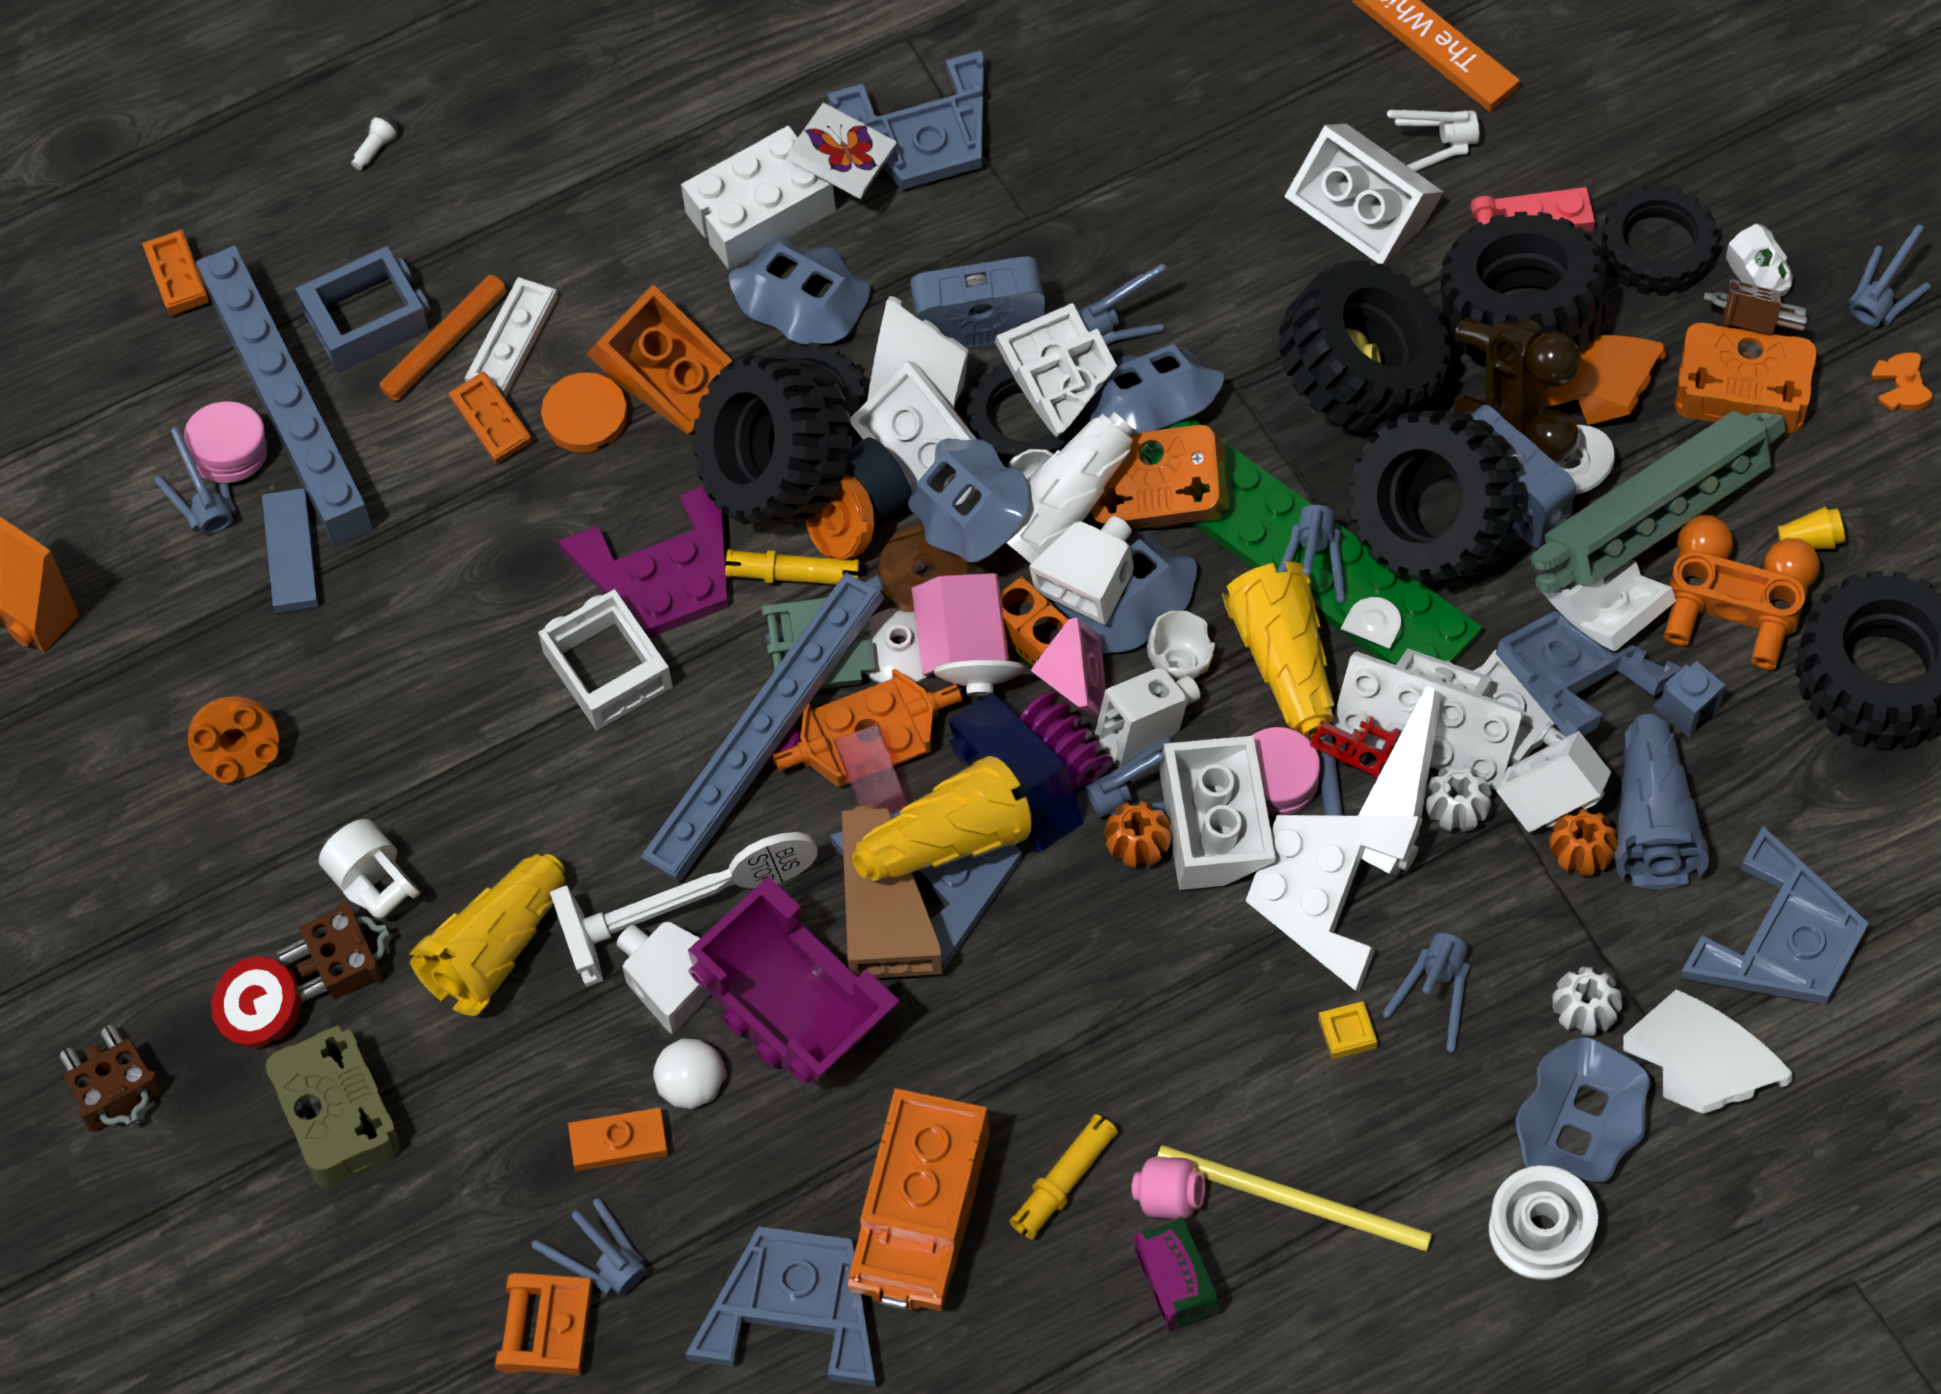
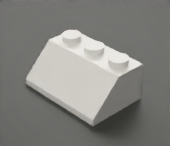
M1335 124L1323 127L1288 189L1285 198L1377 263L1386 265L1424 227L1444 191L1348 124Z
M1254 736L1164 744L1162 751L1164 759L1160 761L1159 773L1166 814L1170 823L1169 830L1172 834L1171 844L1179 890L1225 886L1274 863L1276 857Z

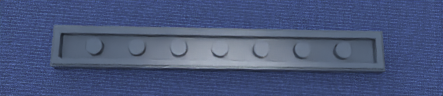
M845 572L640 856L647 865L679 883L682 881L884 599L880 590Z

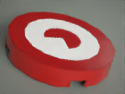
M261 956L243 959L229 968L216 984L211 1001L212 1018L219 1032L235 1044L252 1049L266 1047L263 1044L270 1043L273 1040L277 1042L286 1036L297 1021L302 1005L301 992L298 990L297 979L294 973L275 959Z

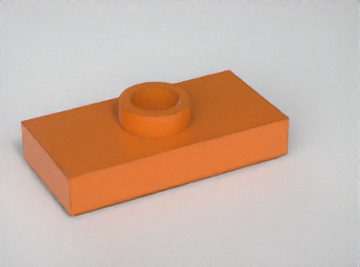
M182 230L142 243L169 316L209 303Z
M485 371L448 393L449 399L496 465L532 443L530 434Z
M660 1107L568 1123L575 1172L668 1156Z

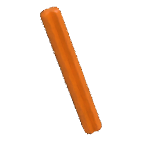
M495 275L487 276L380 381L379 386L382 393L392 401L399 400L506 294L507 290L502 280L498 279Z

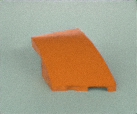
M1598 335L1593 341H1589V346L1581 352V367L1571 382L1560 386H1547V407L1578 399L1587 425L1629 415L1638 402V395L1646 389L1651 381L1650 370L1656 360H1663L1666 356L1663 343L1628 336Z

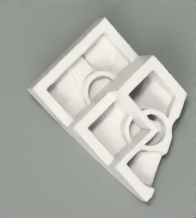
M890 296L886 302L877 342L868 400L908 361L915 362L945 401L955 410V402L964 389L969 349L955 339L944 336L939 328L927 319L921 321L901 306L902 301Z
M1073 303L999 334L995 339V343L1018 385L1056 438L1066 431L1117 367L1098 328L1088 332Z
M1632 559L1595 584L1580 585L1576 582H1571L1564 588H1560L1559 591H1555V593L1542 592L1554 607L1575 627L1612 651L1618 650L1676 602L1672 587L1640 575L1637 562Z
M1679 990L1672 992L1623 1036V1051L1663 1067L1664 1098L1702 1114L1722 1108L1730 1102H1740L1752 1098L1756 1088L1774 1082L1784 1087L1792 1082V1072L1760 1040L1720 1011Z

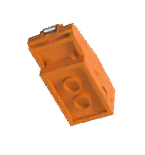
M894 1089L860 1218L861 1230L848 1276V1291L872 1296L873 1300H877L882 1305L899 1309L912 1310L913 1308L919 1309V1307L942 1311L969 1221L990 1137L987 1107Z

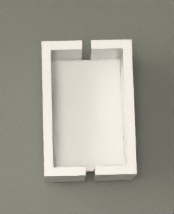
M789 126L681 184L686 214L704 238H709L710 246L728 270L758 255L772 240L778 237L789 238L836 212L833 184L786 159L790 148L798 138Z

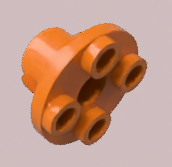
M237 696L216 699L202 707L195 714L189 725L188 747L191 757L203 771L212 775L220 783H230L234 780L253 776L275 760L278 754L279 736L276 721L263 705L252 699Z

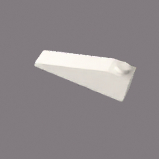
M1426 686L1358 816H1422L1442 697L1440 692ZM1413 844L1407 862L1366 847L1361 859L1389 874L1397 876L1400 869L1408 870L1417 855L1419 847Z

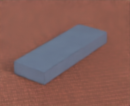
M305 488L263 494L262 503L272 603L275 614L319 607L308 499Z

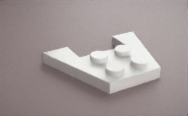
M1277 815L1271 830L1276 857L1275 862L1256 871L1246 902L1355 991L1360 992L1375 948L1334 934V930L1364 848L1366 847L1407 862L1423 819L1419 816Z

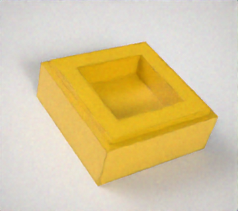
M1364 1001L1319 1012L1318 1020L1332 1060L1377 1049V1040Z

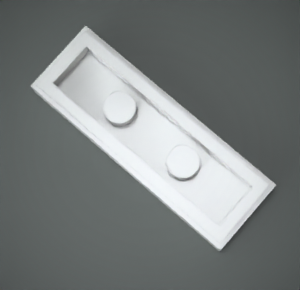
M518 277L467 372L465 381L467 382L485 371L503 398H506L558 299L557 290Z

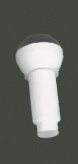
M382 114L372 119L369 135L357 150L351 162L353 167L362 170L365 165L370 163L382 145L396 138L398 124L391 116Z

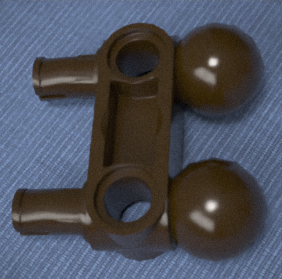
M1469 317L1461 320L1455 330L1456 342L1486 352V402L1465 395L1457 401L1454 412L1471 415L1482 405H1488L1539 447L1556 464L1568 461L1578 448L1580 434L1575 421L1566 413L1559 410H1547V386H1560L1569 383L1579 372L1582 355L1578 343L1561 331L1544 332L1538 323L1530 319H1521L1515 323L1503 320L1495 326L1473 320Z

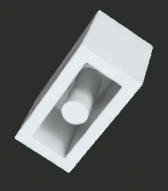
M1577 731L1508 767L1496 792L1529 833L1543 825L1546 827L1554 826L1562 815L1568 814V812L1580 806L1582 809H1587L1595 805L1604 796L1603 789L1611 771L1580 731Z

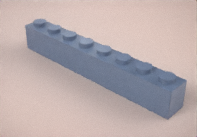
M231 246L196 261L205 290L303 488H305L306 494L333 548L373 531L365 503L236 246Z

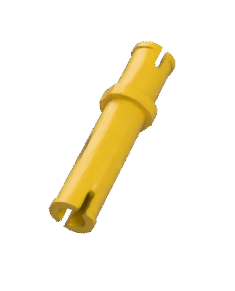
M728 549L726 561L740 562L741 566L726 565L725 575L728 578L764 579L765 583H774L775 580L837 585L843 577L844 571H859V559L840 560L777 554V551L767 550V553Z
M1093 1115L1091 1121L1046 1177L1036 1180L1032 1185L1034 1192L1009 1220L1011 1226L1022 1235L1027 1230L1028 1232L1025 1234V1237L1031 1240L1034 1239L1037 1232L1053 1212L1063 1209L1067 1204L1066 1196L1112 1138H1115L1118 1134L1116 1127L1110 1121L1105 1119L1100 1124L1102 1116Z

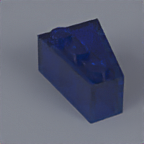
M993 692L948 720L954 737L950 740V745L962 763L968 762L971 766L982 758L993 756L1004 762L1013 772L1021 786L1012 789L1011 792L1016 801L1024 797L1027 798L1031 814V831L1028 839L1039 853L1084 824L1066 764Z

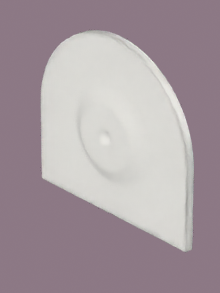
M1378 597L1365 598L1353 605L1341 630L1390 649L1400 630L1401 616L1398 609L1388 600Z

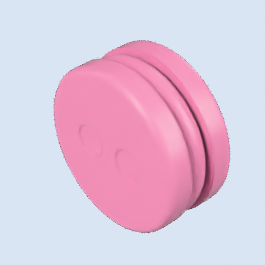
M230 401L209 404L194 413L185 426L184 440L201 477L217 483L238 482L256 473L266 460L268 447L263 421L259 414L247 405Z
M1271 727L1251 735L1254 736L1268 816L1291 815L1305 808L1313 800L1319 786L1320 759L1316 748L1310 746V740L1306 736L1289 728Z

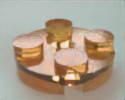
M912 525L897 531L882 550L878 565V577L884 592L894 601L896 607L903 612L914 611L913 587L938 576L966 575L967 561L964 558L927 543L923 525ZM916 560H921L924 566L931 565L934 570L929 572L928 577H921L912 571L915 568Z

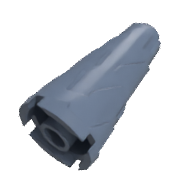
M1643 714L1635 718L1624 734V775L1622 779L1621 809L1618 819V844L1616 851H1614L1617 873L1623 881L1625 875L1629 874L1632 876V886L1661 890L1689 884L1688 873L1697 869L1699 878L1706 871L1709 864L1708 844L1703 839L1695 803L1691 799L1684 767L1680 764L1675 735L1670 733L1668 723L1657 715Z

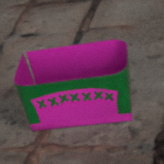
M1182 1216L1133 1235L1135 1256L1169 1332L1219 1313V1302L1215 1289Z

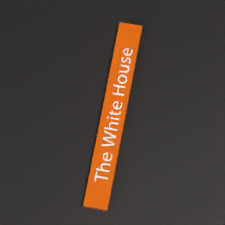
M1351 0L1490 113L1519 89L1520 80L1420 0Z

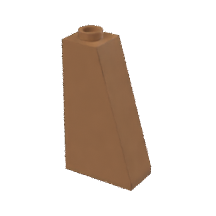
M863 805L853 810L842 811L849 970L859 977L867 969L875 978L943 974L940 945L912 872L899 877L889 876L872 881L868 877H861L853 865L852 854L856 852V843L861 841L873 829L891 819L888 809H878L874 806Z

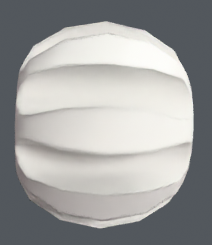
M1450 765L1440 769L1438 776L1431 777L1425 792L1427 800L1424 806L1430 820H1440L1439 827L1441 829L1451 832L1452 828L1458 827L1463 832H1467L1476 828L1478 825L1477 821H1484L1492 806L1489 799L1492 793L1486 779L1476 777V769L1464 766V769L1457 770Z
M1580 967L1578 975L1570 971L1567 972L1557 983L1558 990L1552 994L1553 1010L1555 1013L1560 1014L1559 1023L1568 1031L1573 1028L1580 1029L1582 1031L1581 1036H1594L1596 1028L1606 1032L1618 1020L1616 1013H1619L1622 1009L1621 991L1614 989L1616 985L1615 979L1607 972L1601 975L1595 974L1593 967Z

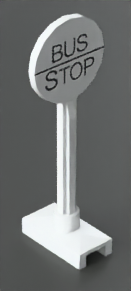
M790 832L766 837L747 846L738 853L730 863L729 869L708 874L603 915L600 912L587 918L584 917L581 908L567 885L550 891L576 970L578 974L581 973L584 984L588 987L603 981L594 944L611 938L612 933L716 894L731 885L736 884L739 887L753 889L768 876L776 884L785 882L811 866L817 857L818 848L815 840L809 834Z

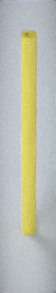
M1161 1145L1157 1157L1187 1158L1194 1163L1197 1171L1203 1173L1204 1179L1427 1252L1431 1241L1432 1233Z

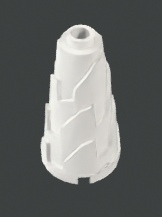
M1115 412L1109 418L1104 414L1099 418H1093L1061 451L1058 450L1030 478H1026L1030 502L1028 513L1017 531L1006 543L1032 563L1073 523L1083 522L1105 491L1103 488L1129 454L1134 440L1128 435L1134 428Z

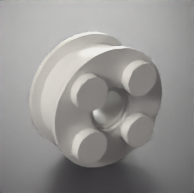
M1553 1166L1524 1168L1508 1177L1499 1187L1494 1197L1489 1220V1236L1492 1247L1499 1259L1508 1268L1527 1278L1550 1280L1568 1275L1585 1261L1592 1248L1598 1223L1596 1203L1587 1186L1579 1178L1566 1170ZM1544 1215L1551 1218L1555 1226L1550 1229H1540L1532 1223L1531 1219L1535 1216Z

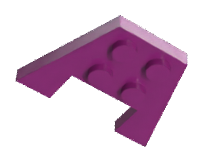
M704 486L679 495L683 509L693 528L692 531L613 560L599 526L558 541L560 551L603 595L613 589L616 590L648 638L728 608L723 512L714 505L715 501H712L703 489Z

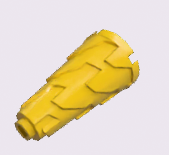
M1284 561L1287 572L1277 573L1274 563L1252 569L1226 586L1229 595L1222 593L1223 602L1228 616L1234 620L1245 647L1250 648L1264 682L1269 683L1285 722L1293 730L1307 738H1311L1316 733L1321 720L1331 724L1334 719L1331 707L1335 706L1324 668L1327 666L1318 632L1320 623L1310 587L1312 583L1309 575L1303 574V565L1300 563Z
M987 756L941 782L933 789V792L904 807L899 815L865 835L861 841L856 843V852L852 854L853 865L861 877H868L872 881H877L889 876H903L929 866H933L935 869L970 855L976 858L1006 846L1015 845L1026 840L1031 831V814L1027 798L1015 800L1011 790L1021 786L1019 781L1004 762L996 757Z
M536 854L523 859L492 889L487 887L459 914L454 913L431 935L419 941L409 954L414 955L409 962L421 983L441 1002L449 994L459 1000L451 1009L464 1015H478L489 1004L492 995L516 966L513 962L536 934V926L553 906L554 903L550 891L563 887L565 884V877L563 875L565 868L562 863L550 854H544L543 856Z

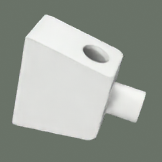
M1115 516L1110 517L1101 530L1082 521L1073 523L1029 566L1034 588L1041 595L1105 625L1133 573L1134 565L1131 549L1125 542L1132 533L1130 526L1124 520Z
M1159 667L1112 686L1104 692L1094 737L1103 745L1106 753L1113 757L1114 763L1119 768L1161 740L1176 735L1180 730L1186 706L1200 699L1199 688L1191 677L1185 676L1175 682L1165 669Z
M671 922L662 923L650 936L646 935L635 925H630L621 933L616 944L618 948L630 956L622 966L626 982L666 1030L673 1035L711 996L708 990L703 989L695 982L688 971L693 966L688 949L700 938Z

